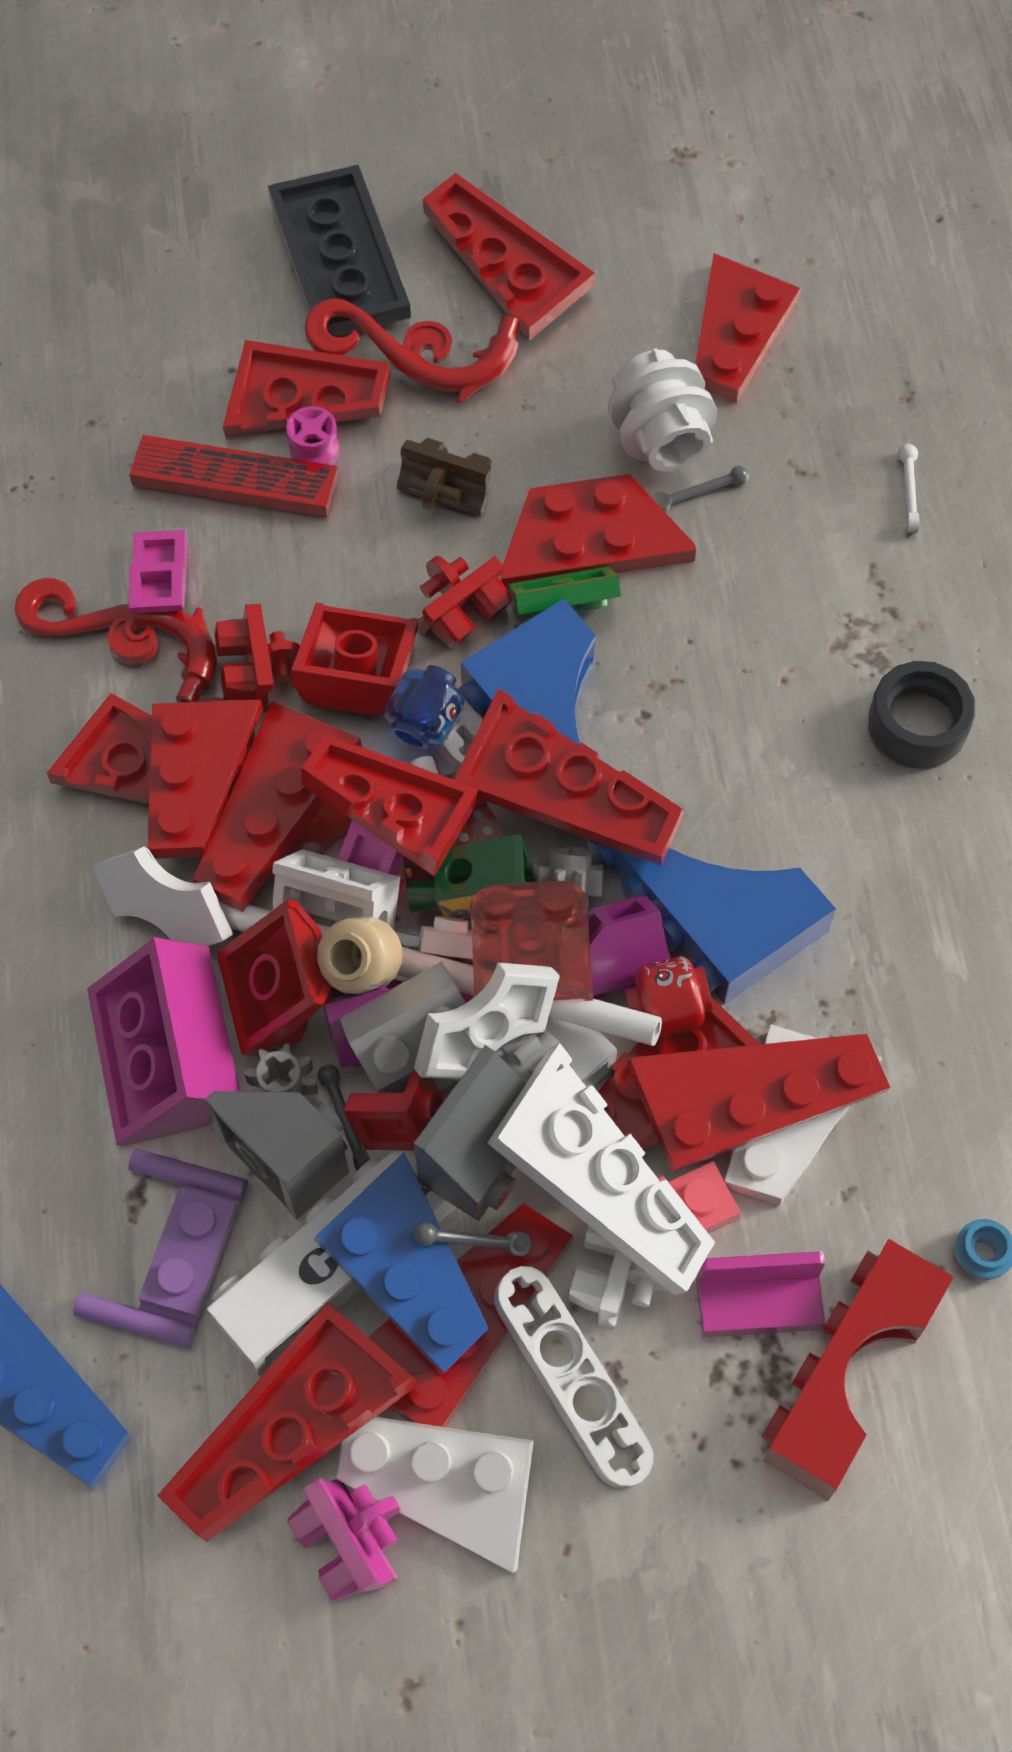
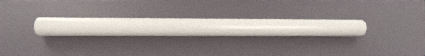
M219 902L230 928L240 932H245L271 912L270 910L248 905L244 912H241ZM316 923L321 930L322 936L330 928L329 926ZM402 947V964L397 975L411 979L442 961L459 992L476 997L488 984L494 972ZM559 989L555 991L549 1013L550 1018L651 1046L656 1044L662 1025L661 1017Z

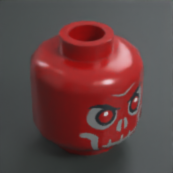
M686 957L671 958L638 967L634 974L635 987L624 990L629 1009L662 1018L658 1038L698 1029L704 1023L705 1012L713 1011L703 966L694 968L692 962Z

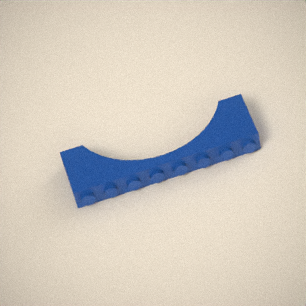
M562 599L462 661L459 693L477 713L480 712L485 717L499 688L512 696L515 704L532 715L538 713L553 723L556 731L579 745L575 709L584 680L594 664L596 634L568 602ZM585 838L588 841L587 847L592 851V857L596 863L603 864V869L610 867L620 879L621 889L627 899L645 894L660 910L667 947L672 951L678 949L684 957L692 962L694 968L703 966L710 992L713 991L724 1005L829 932L836 908L800 867L774 871L732 869L691 858L669 848L662 866Z

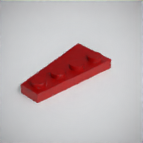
M454 173L423 198L424 214L506 314L519 320L518 328L529 341L594 286L595 272L457 173Z
M499 688L454 778L458 782L478 788L477 798L660 866H662L683 819V809L625 770L617 771L599 759V753L582 742L579 745L556 731L554 724L538 713L532 715L515 704L514 698Z
M271 701L193 877L194 883L210 882L219 902L244 912L273 873V863L286 856L326 802L301 785L303 765L324 734L363 747L359 737Z
M327 1302L157 1496L198 1537L208 1542L418 1386L419 1383Z

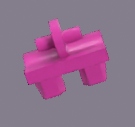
M317 1479L303 1489L308 1499L287 1519V1523L298 1542L304 1548H312L328 1536L331 1538L340 1555L318 1570L319 1580L331 1600L345 1599L363 1591L383 1589L398 1578L383 1550L391 1547L398 1541L388 1524V1521L401 1509L395 1497H387L376 1503L366 1485H362L350 1493L346 1485L337 1479L327 1483L323 1479Z

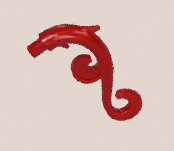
M333 298L324 300L314 306L306 317L304 327L307 343L314 351L346 355L358 345L360 339L358 332L353 330L346 337H334L328 333L327 324L334 317L352 319L396 369L413 381L428 388L448 393L459 392L457 397L459 404H463L472 394L499 380L510 367L518 349V343L515 338L519 320L508 315L500 318L497 333L491 336L488 347L473 353V357L478 358V360L460 368L435 366L420 355L424 350L432 351L435 364L443 362L450 355L453 339L448 328L439 322L429 320L416 322L407 330L401 345L359 307L345 300Z
M56 578L38 579L25 586L16 598L14 611L18 623L26 632L35 636L53 637L110 628L107 639L111 653L120 662L129 665H141L154 658L158 650V640L152 627L168 631L183 643L186 654L181 652L177 654V658L185 667L181 673L184 681L176 696V701L178 703L198 702L202 691L208 690L211 687L217 668V654L215 644L204 621L202 608L196 607L192 616L184 611L131 614L129 604H121L70 619L49 622L36 616L38 609L47 602L60 603L63 606V612L66 617H71L76 612L74 594L65 582ZM146 628L143 633L139 635L134 634L135 630Z

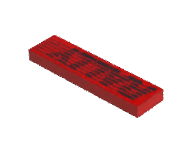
M142 435L129 474L133 486L328 517L339 478L338 466L149 435Z

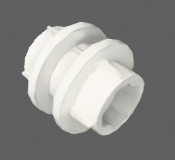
M654 348V350L640 353L629 359L619 369L615 378L611 379L615 389L608 399V414L616 428L620 430L619 440L628 456L640 461H648L652 468L669 473L694 463L705 454L710 444L714 443L710 430L716 423L718 409L709 392L704 390L705 381L697 365L685 359H675L671 353Z

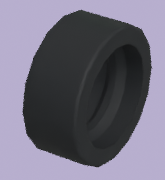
M912 661L901 664L882 677L874 692L869 709V731L876 746L892 760L910 767L929 768L948 762L961 751L975 719V698L968 683L953 669L928 661ZM909 693L926 694L938 699L949 709L953 717V723L945 733L934 736L917 735L905 730L893 719L890 706L898 696Z

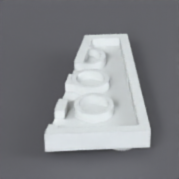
M560 1043L551 1047L495 1130L488 1144L671 1293L677 1295L687 1292L713 1247L714 1240L667 1180L660 1182L643 1161L642 1156L645 1152L632 1135L624 1136L604 1111L607 1103L592 1085L586 1087L568 1065L573 1060Z

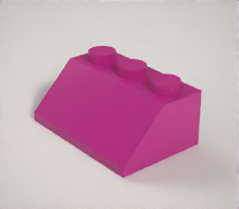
M153 938L87 988L116 1145L126 1146L208 1126L213 1121L205 1098L213 1091H240L209 946Z

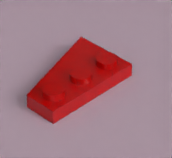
M713 254L695 363L704 378L705 390L733 402H738L799 300L800 287L718 254Z
M324 734L301 771V785L433 876L436 875L475 808L479 791L478 788Z

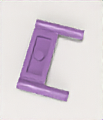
M135 1148L130 1157L129 1171L181 1185L138 1298L141 1302L140 1306L135 1308L81 1292L76 1299L73 1315L189 1349L193 1343L196 1326L204 1309L239 1210L240 1202L244 1199L248 1179Z

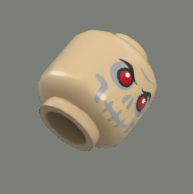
M375 917L347 918L334 923L323 934L318 945L317 962L322 976L330 986L343 993L362 994L386 987L397 976L402 964L403 948L398 935L389 924Z

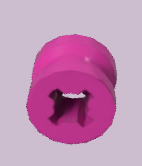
M315 406L303 407L293 412L286 425L291 459L332 465L339 454V444L336 436L337 426L333 415L329 411Z

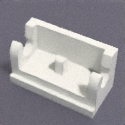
M304 849L273 863V874H275L274 909L289 898L290 900H296L306 913L337 922L354 917H375L389 924L394 930L400 877Z

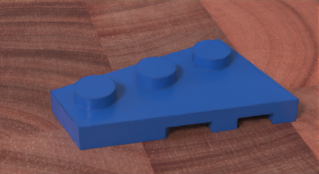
M403 1152L315 1236L314 1240L441 1374H444L489 1328L449 1244L434 1242L429 1246L423 1247L418 1245L413 1239V1230L421 1222H429L436 1229L441 1228L406 1154Z

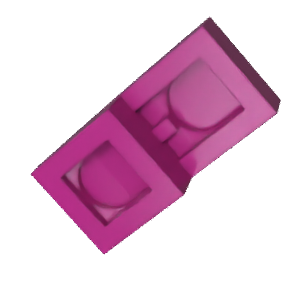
M185 530L134 532L133 564L129 566L130 613L183 611L187 579V538Z

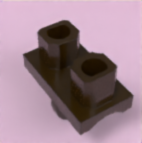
M430 438L424 439L421 443L408 439L401 446V469L396 489L422 497V508L433 513L438 510L441 504L477 516L482 515L486 509L492 461L489 457L472 453L463 458L448 453V449L444 446L443 442Z

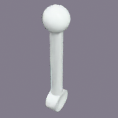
M904 444L898 450L899 460L904 463L907 510L906 533H918L919 529L913 463L918 456V451L912 444Z

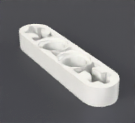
M520 1266L510 1270L499 1281L495 1289L494 1304L496 1310L595 1473L605 1484L614 1488H627L642 1482L649 1475L653 1465V1450L650 1442L551 1282L541 1271L533 1267ZM515 1281L522 1288L533 1285L538 1294L531 1303L539 1318L548 1310L555 1317L554 1320L542 1324L531 1336L524 1329V1326L530 1325L534 1321L531 1313L526 1306L519 1305L514 1308L509 1302V1298L515 1292L512 1284ZM551 1332L560 1333L570 1341L572 1357L567 1365L553 1367L542 1359L540 1342L544 1335ZM592 1386L603 1394L605 1411L599 1420L586 1421L575 1413L573 1397L580 1387ZM615 1418L622 1425V1428L611 1432L616 1443L621 1448L632 1446L637 1453V1456L630 1462L634 1470L631 1475L624 1468L614 1471L610 1467L608 1461L613 1458L615 1451L607 1437L600 1439L596 1445L590 1437V1434L604 1429Z

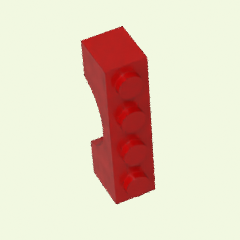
M890 1239L887 1240L879 1256L868 1250L850 1281L860 1287L851 1306L849 1307L843 1302L838 1301L821 1333L831 1338L822 1357L819 1358L809 1352L792 1382L793 1386L802 1390L793 1408L790 1411L779 1405L761 1438L772 1444L763 1461L829 1501L839 1487L867 1436L853 1416L847 1402L845 1375L850 1359L865 1347L878 1342L904 1341L916 1343L926 1329L954 1276Z

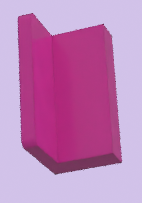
M824 1252L706 1258L696 1277L702 1338L822 1330L825 1326V1316L819 1276L825 1266Z

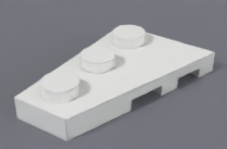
M771 1024L765 1044L818 1038ZM850 1106L735 1148L724 1181L729 1191L780 1206L817 1154L822 1143Z
M375 1417L342 1441L337 1480L354 1489L366 1485L373 1498L377 1501L391 1496L395 1497L401 1507L399 1513L513 1574L517 1571L533 1448L532 1440Z

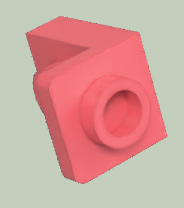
M714 1161L668 1182L708 1234L739 1220L741 1212ZM664 1176L657 1178L660 1182L666 1180Z

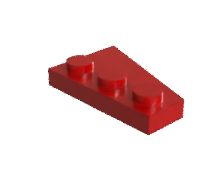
M245 340L222 426L225 437L286 429L287 421L293 412L309 406L321 407L329 411L335 418V422L381 417L391 376L390 363Z
M110 693L48 770L47 776L50 783L149 804L152 715ZM237 768L227 794L228 798L241 771L240 768Z
M261 699L152 704L147 848L155 859L203 857L227 803V794L237 768L241 769L247 753L246 745L252 729L258 725L263 712Z

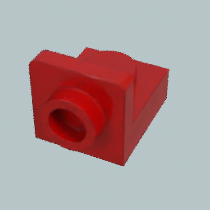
M413 1069L404 1093H350L343 1112L365 1150L415 1151V1141L441 1107L445 1097L438 1090L433 1078H422Z

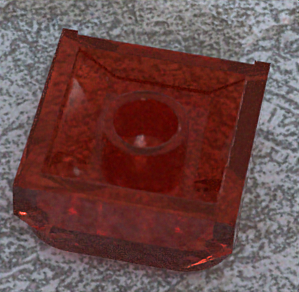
M544 881L492 885L482 889L474 896L470 904L474 997L488 984L499 962L552 967L560 976L553 1001L572 999L593 1001L587 894L575 884L567 881Z

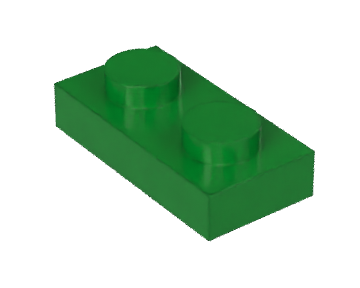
M609 566L508 584L509 594L513 599L511 605L518 615L526 614L528 619H532L562 599H565L570 606L577 605L579 610H593L607 606V599L621 597L619 576Z

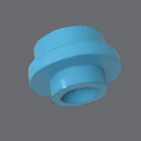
M978 1219L968 1223L961 1229L955 1240L954 1250L956 1259L965 1272L978 1279L993 1280L1003 1276L1011 1268L1012 1235L1003 1225L993 1220ZM980 1242L988 1244L993 1249L994 1258L990 1260L980 1258L975 1253L974 1244Z

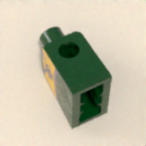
M521 834L453 846L434 877L407 879L406 896L411 913L440 910L442 916L469 921L468 930L489 933L491 924L524 928L525 931L541 930L539 893L536 892L537 875Z

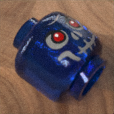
M428 665L426 670L411 669L404 672L385 707V716L391 723L389 731L392 735L412 747L423 750L428 749L430 745L445 743L460 717L465 703L464 696L454 686L457 679L447 670L435 665Z

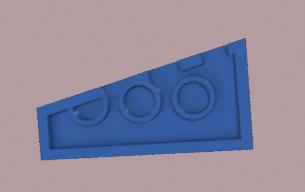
M0 1284V1426L95 1490L130 1440L131 1435Z

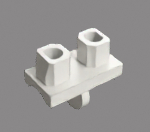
M588 1226L584 1248L614 1256L610 1273L578 1264L570 1287L568 1301L598 1313V1325L615 1329L628 1281L635 1284L631 1302L641 1307L649 1306L653 1290H669L593 1228Z

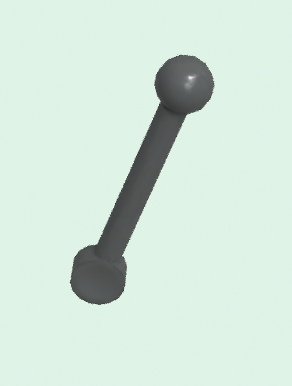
M735 466L729 474L669 495L665 492H656L651 497L665 512H668L671 504L732 483L737 486L744 485L749 479V473L745 467Z
M325 1064L318 1070L317 1078L320 1084L326 1086L339 1120L344 1127L343 1130L352 1151L355 1169L358 1171L370 1160L367 1151L363 1149L361 1142L343 1112L346 1103L337 1083L340 1078L339 1070L332 1064Z
M421 1222L413 1230V1239L418 1245L423 1247L429 1246L434 1242L503 1248L512 1256H524L531 1248V1240L524 1232L516 1231L509 1233L507 1236L436 1229L429 1222Z

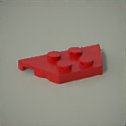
M630 474L534 487L529 489L503 562L505 568L500 574V580L506 589H509L508 584L607 566L615 573L695 562L696 546Z

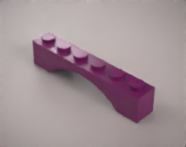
M645 894L590 909L575 930L551 952L536 960L534 966L552 967L559 974L560 977L556 989L600 1000L603 997V993L624 987L626 989L634 988V974L638 967L670 959L660 910ZM393 979L386 987L362 994L343 993L331 986L323 1004V1009L333 1047L341 1068L351 1065L355 1068H363L350 1046L339 1018L402 984L404 981ZM460 993L465 1003L471 1001L475 997L468 994Z

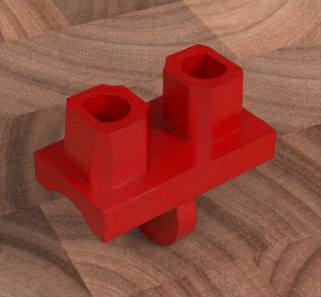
M435 556L426 563V570L430 579L420 586V590L428 599L439 591L442 595L422 610L423 616L418 620V630L424 636L432 630L450 649H453L476 629L461 610L463 606L472 601L487 621L505 610L513 599L505 585L498 578L505 568L496 556L492 557L463 580H460L459 576L469 570V566L462 557L457 558L450 564L440 556Z
M245 604L243 619L216 622L214 641L218 657L244 655L245 659L243 664L222 665L221 687L223 700L261 699L262 713H266L269 708L268 693L274 687L272 674L276 675V681L280 684H286L291 681V669L300 645L296 642L285 640V634L281 631L272 632L269 635L270 643L267 644L261 604Z

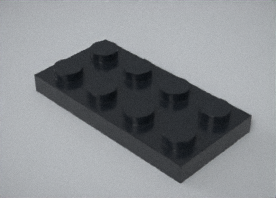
M359 164L268 185L269 199L308 313L320 302L335 298L345 300L359 307L380 326L411 318L410 302ZM334 317L327 324L328 333L334 337L351 333L353 330H362L352 319L345 317Z

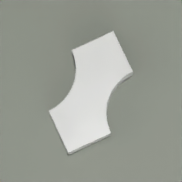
M145 846L103 860L92 866L114 917H139L157 926L170 940L204 946L224 941L233 934L211 883H189L172 876L157 863L149 849L145 848Z
M498 962L488 984L471 1001L450 1011L428 1013L414 1069L422 1078L460 1080L485 1045L496 1052L501 1046L518 1036L543 1032L546 1028L560 977L559 974L552 967Z

